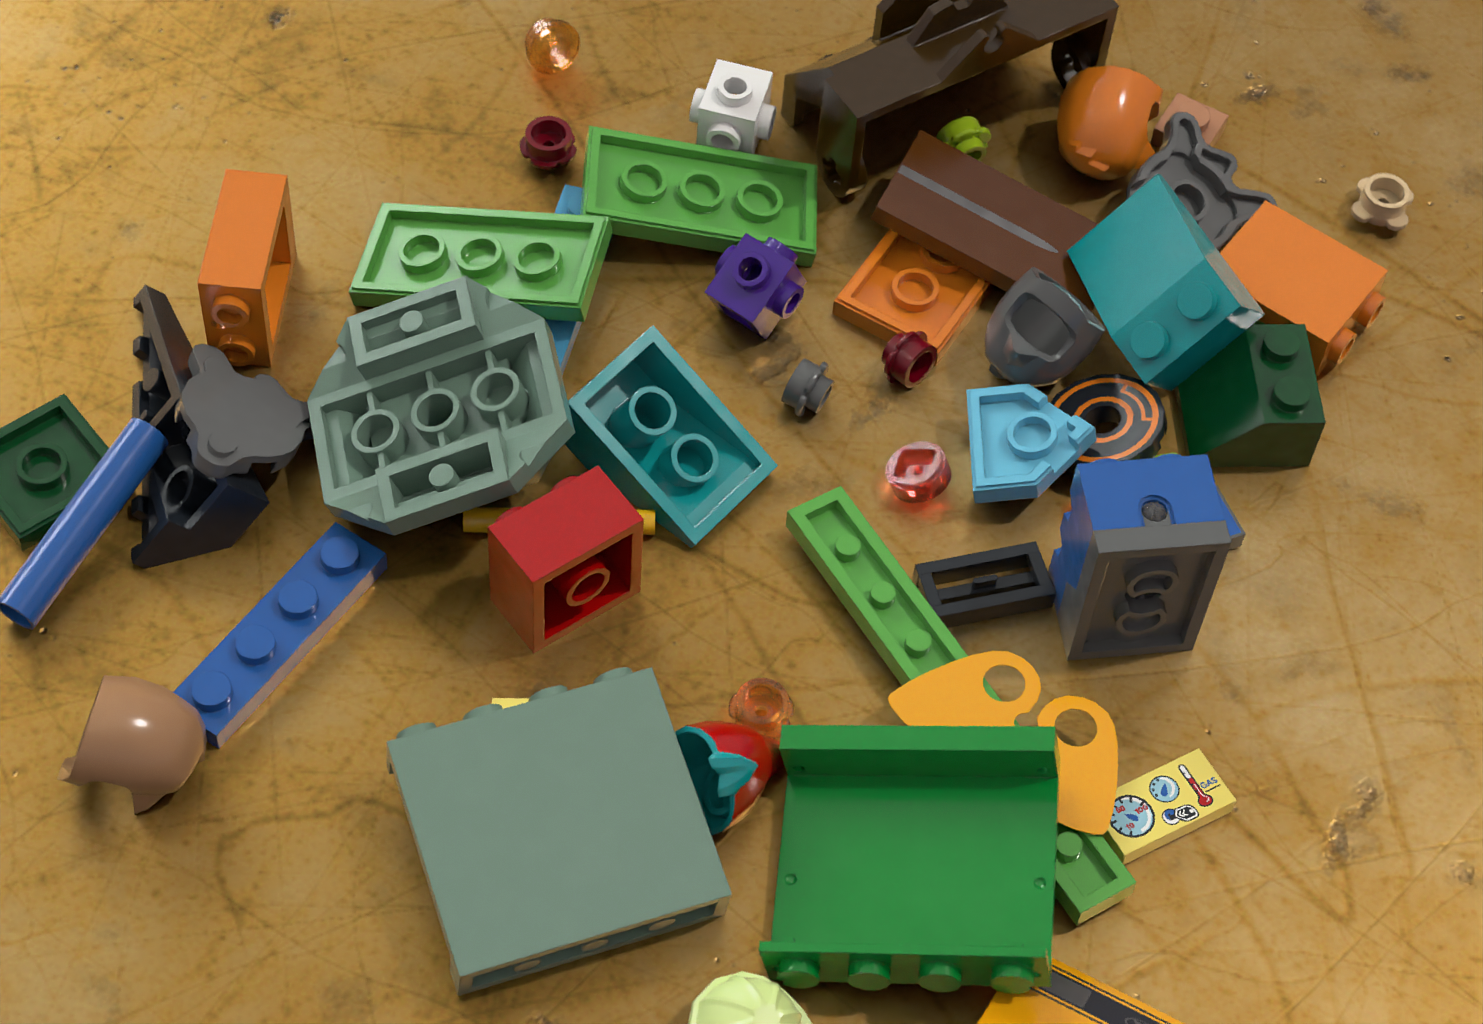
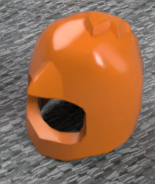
M1112 65L1090 67L1075 74L1070 78L1060 99L1057 115L1059 153L1079 173L1099 181L1121 178L1129 174L1133 169H1139L1149 157L1156 154L1148 141L1147 124L1148 121L1159 115L1163 89L1143 74L1128 68Z

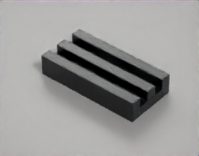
M1036 541L915 564L912 577L913 583L920 589L921 594L947 628L1051 608L1056 596V591ZM1029 567L1030 569L1029 572L1013 574L1003 577H998L997 575H995V573H1001ZM974 578L972 583L937 589L935 586Z

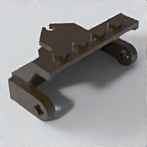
M882 0L876 7L872 37L839 53L826 55L815 63L785 75L781 115L793 127L803 122L804 114L821 107L816 160L819 172L828 189L835 196L843 198L865 188L867 183V170L862 158L866 122L1053 42L1051 49L1053 71L1057 80L1065 89L1070 78L1086 68L1105 66L1119 5L1114 0Z

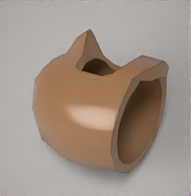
M104 675L76 755L65 758L57 780L77 786H83L92 781H102L123 786L132 792L134 814H138L150 809L165 794L178 791L187 781L196 765L205 760L207 742L205 724L195 707L164 686L137 677Z

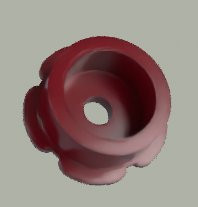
M555 116L538 117L532 120L526 127L525 137L520 140V152L524 158H530L532 165L547 170L556 169L561 165L570 163L574 159L577 152L576 146L573 145L575 143V136L569 124L563 119Z
M910 331L907 334L899 333L895 335L885 346L881 358L882 363L885 364L884 373L887 375V380L892 384L899 381L907 388L917 386L932 370L937 358V349L927 342V335L923 331Z

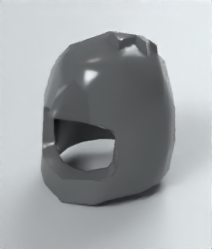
M1032 267L1010 287L996 305L987 324L985 356L991 364L989 371L996 378L1008 380L1014 385L1030 384L1033 387L1055 384L1072 373L1092 352L1106 331L1105 326L1078 298L1040 269Z

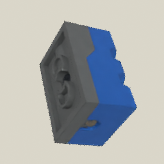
M1164 454L1156 458L1123 461L1104 458L1091 463L1077 464L1070 489L1072 510L1063 514L1060 526L1062 547L1054 550L1048 570L1056 591L1054 606L1067 661L1193 650L1232 543L1208 454L1191 456Z

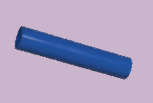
M130 419L1 593L0 612L24 628L33 630L168 446V440L158 429L141 419Z

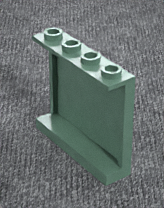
M627 667L613 669L598 676L594 680V684L569 691L566 686L548 687L533 694L529 698V702L504 709L499 704L480 706L466 713L461 721L436 727V724L430 722L416 724L399 732L396 739L387 741L389 775L394 773L449 950L451 957L450 972L458 996L725 915L732 893L652 667L632 672V669Z

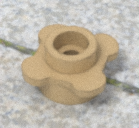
M1378 173L1371 177L1363 178L1358 182L1356 190L1360 194L1359 201L1355 202L1351 209V213L1356 220L1364 223L1369 222L1376 226H1387L1390 230L1394 231L1402 230L1407 226L1409 218L1405 211L1406 207L1412 204L1414 195L1404 180L1393 174Z

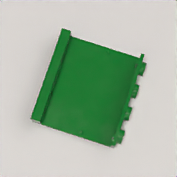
M782 725L779 750L787 772V785L771 941L759 942V954L769 980L783 981L785 986L800 989L815 987L819 982H848L853 987L863 990H881L887 988L890 983L919 984L927 990L936 992L955 991L961 985L992 986L997 991L1011 994L1028 992L1030 987H1051L1060 754L1055 726Z

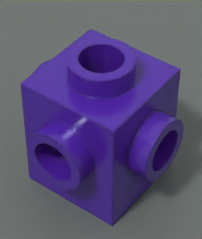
M745 233L737 246H730L719 258L715 268L716 276L705 290V294L719 311L766 340L781 318L787 319L795 312L803 298V286L807 281L795 265L798 256L791 249L772 237H768L763 244L748 233Z

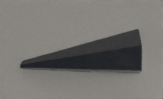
M144 285L133 299V307L143 313V336H138L133 340V355L143 361V381H138L132 386V418H138L151 424L168 440V446L142 480V496L138 495L131 500V515L142 521V542L131 549V559L133 564L147 569L231 548L270 502L252 466L246 474H231L225 478L218 479L203 474L193 465L192 451L186 441L190 428L184 419L177 423L175 422L176 404L188 380L193 377L188 366V358L193 348L166 294Z

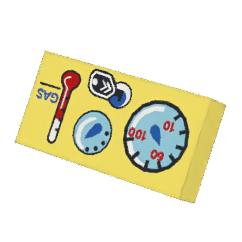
M1198 748L1117 787L1111 821L1108 830L1102 836L1125 865L1232 812L1237 800Z

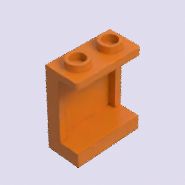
M1265 201L1220 252L1265 313L1259 321L1264 324H1305L1316 377L1330 361L1337 365L1343 361L1357 337L1354 331L1359 325L1369 328L1380 314L1386 302V297L1379 293L1387 275V269L1268 201Z

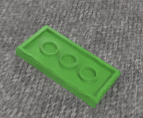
M589 126L585 143L580 215L609 217L613 230L612 234L723 253L730 246H737L745 233H748L763 244L768 237H772L783 243L798 256L795 265L811 267L816 256L817 165Z
M382 203L350 286L349 294L354 306L378 307L467 276L487 287L490 293L513 301L544 319L585 322L613 232L610 218L605 216Z

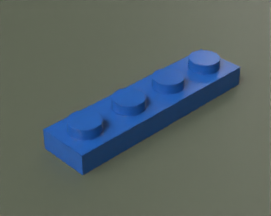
M335 522L173 691V693L197 709L205 724L207 742L218 749L222 747L388 568L385 552Z

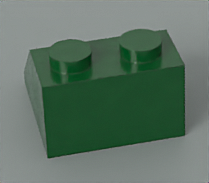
M1253 324L1175 388L1186 456L1208 454L1211 467L1310 465L1326 421L1305 324Z

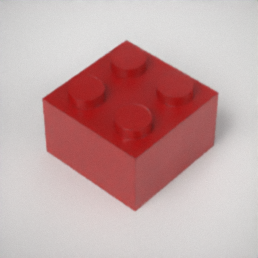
M596 466L578 477L569 476L562 479L549 493L524 507L516 506L508 509L492 525L488 526L490 600L533 654L641 591L644 519L599 466Z

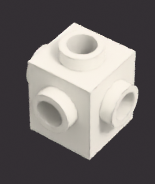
M717 59L706 89L697 88L691 104L689 121L698 123L696 144L754 154L759 139L769 140L777 111L776 106L770 105L773 72Z

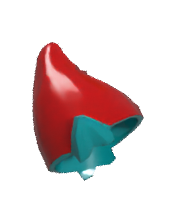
M703 721L686 725L675 731L711 835L723 833L749 815L758 802L768 780L785 767L779 750L780 742L757 732L747 725L724 721Z

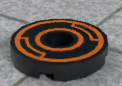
M1097 374L1075 381L1056 394L1051 401L1052 405L1069 416L1077 415L1092 426L1103 422L1119 424L1110 432L1096 433V441L1065 471L1067 474L1074 476L1077 464L1091 463L1104 458L1117 461L1155 458L1161 449L1160 441L1167 431L1165 409L1158 393L1149 385H1145L1142 380L1123 374Z

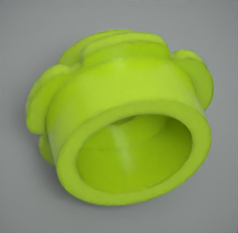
M966 116L955 119L945 125L939 131L936 138L981 162L987 154V142L991 139V133L988 128L981 127L976 118Z

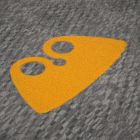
M992 650L970 655L930 670L893 691L888 697V702L893 711L907 726H1015V718L1020 714L1028 713L1038 701L1041 684L1035 669L1024 658L1009 651ZM999 665L1015 668L1022 674L1025 680L1023 694L1018 699L1010 702H1001L993 699L986 693L983 687V678L986 672ZM1069 695L1055 698L1045 705L1037 716L1038 726H1054L1057 716L1070 709L1088 713L1097 725V734L1094 740L1084 746L1068 745L1057 736L1060 754L1058 823L1088 834L1104 835L1111 821L1117 790L1118 743L1115 725L1109 713L1096 702L1084 697Z

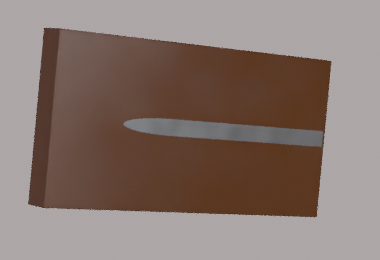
M920 130L870 219L1006 292L1030 268L1040 269L1072 293L1092 312L1095 305L1067 251L1098 224Z

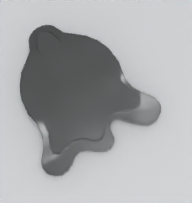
M1177 112L1167 120L1164 126V138L1160 151L1149 157L1135 172L1129 181L1126 193L1127 200L1156 174L1162 175L1218 251L1232 239L1235 232L1245 225L1265 201L1277 206L1275 199L1270 194L1240 189L1233 183L1232 175L1238 167L1236 158L1229 152L1206 144L1198 121L1187 112Z
M198 344L193 347L188 358V366L193 377L188 380L176 404L175 422L177 423L184 419L190 428L186 441L192 451V463L196 469L209 477L221 479L231 474L248 473L252 463H271V473L286 467L294 458L301 442L313 439L308 403L293 399L278 381L269 375L259 374L255 378H249L235 372L225 354L214 346Z

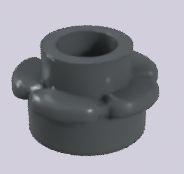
M804 358L793 372L783 392L781 401L795 408L794 413L797 416H803L807 409L817 414L827 401L835 381L825 376L829 369L828 363L822 362L819 366Z

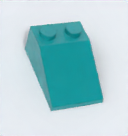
M1156 174L1067 251L1111 338L1145 385L1172 391L1265 315L1160 174Z
M654 325L631 343L568 400L575 433L565 445L588 470L599 466L626 499L639 509H654L655 521L690 548L695 546L778 466Z

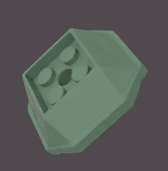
M467 276L347 317L336 340L339 347L322 369L307 400L324 504L335 517L394 536L517 494L522 488L538 483L552 456L575 433L552 331L545 319L513 301L490 293L487 287Z

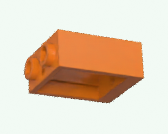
M233 169L225 170L197 285L207 345L221 350L233 366L255 365L271 367L297 255L287 175Z

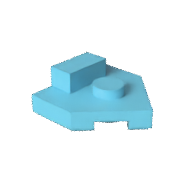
M1030 384L966 390L975 504L1038 498L1096 441V429L1094 426L1079 416L1073 415L1071 417L1048 402L1047 395Z

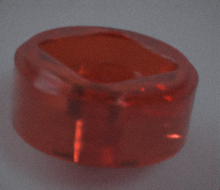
M927 441L910 443L897 450L889 459L885 471L895 496L906 503H923L934 499L947 488L952 477L951 467L942 448L935 443Z

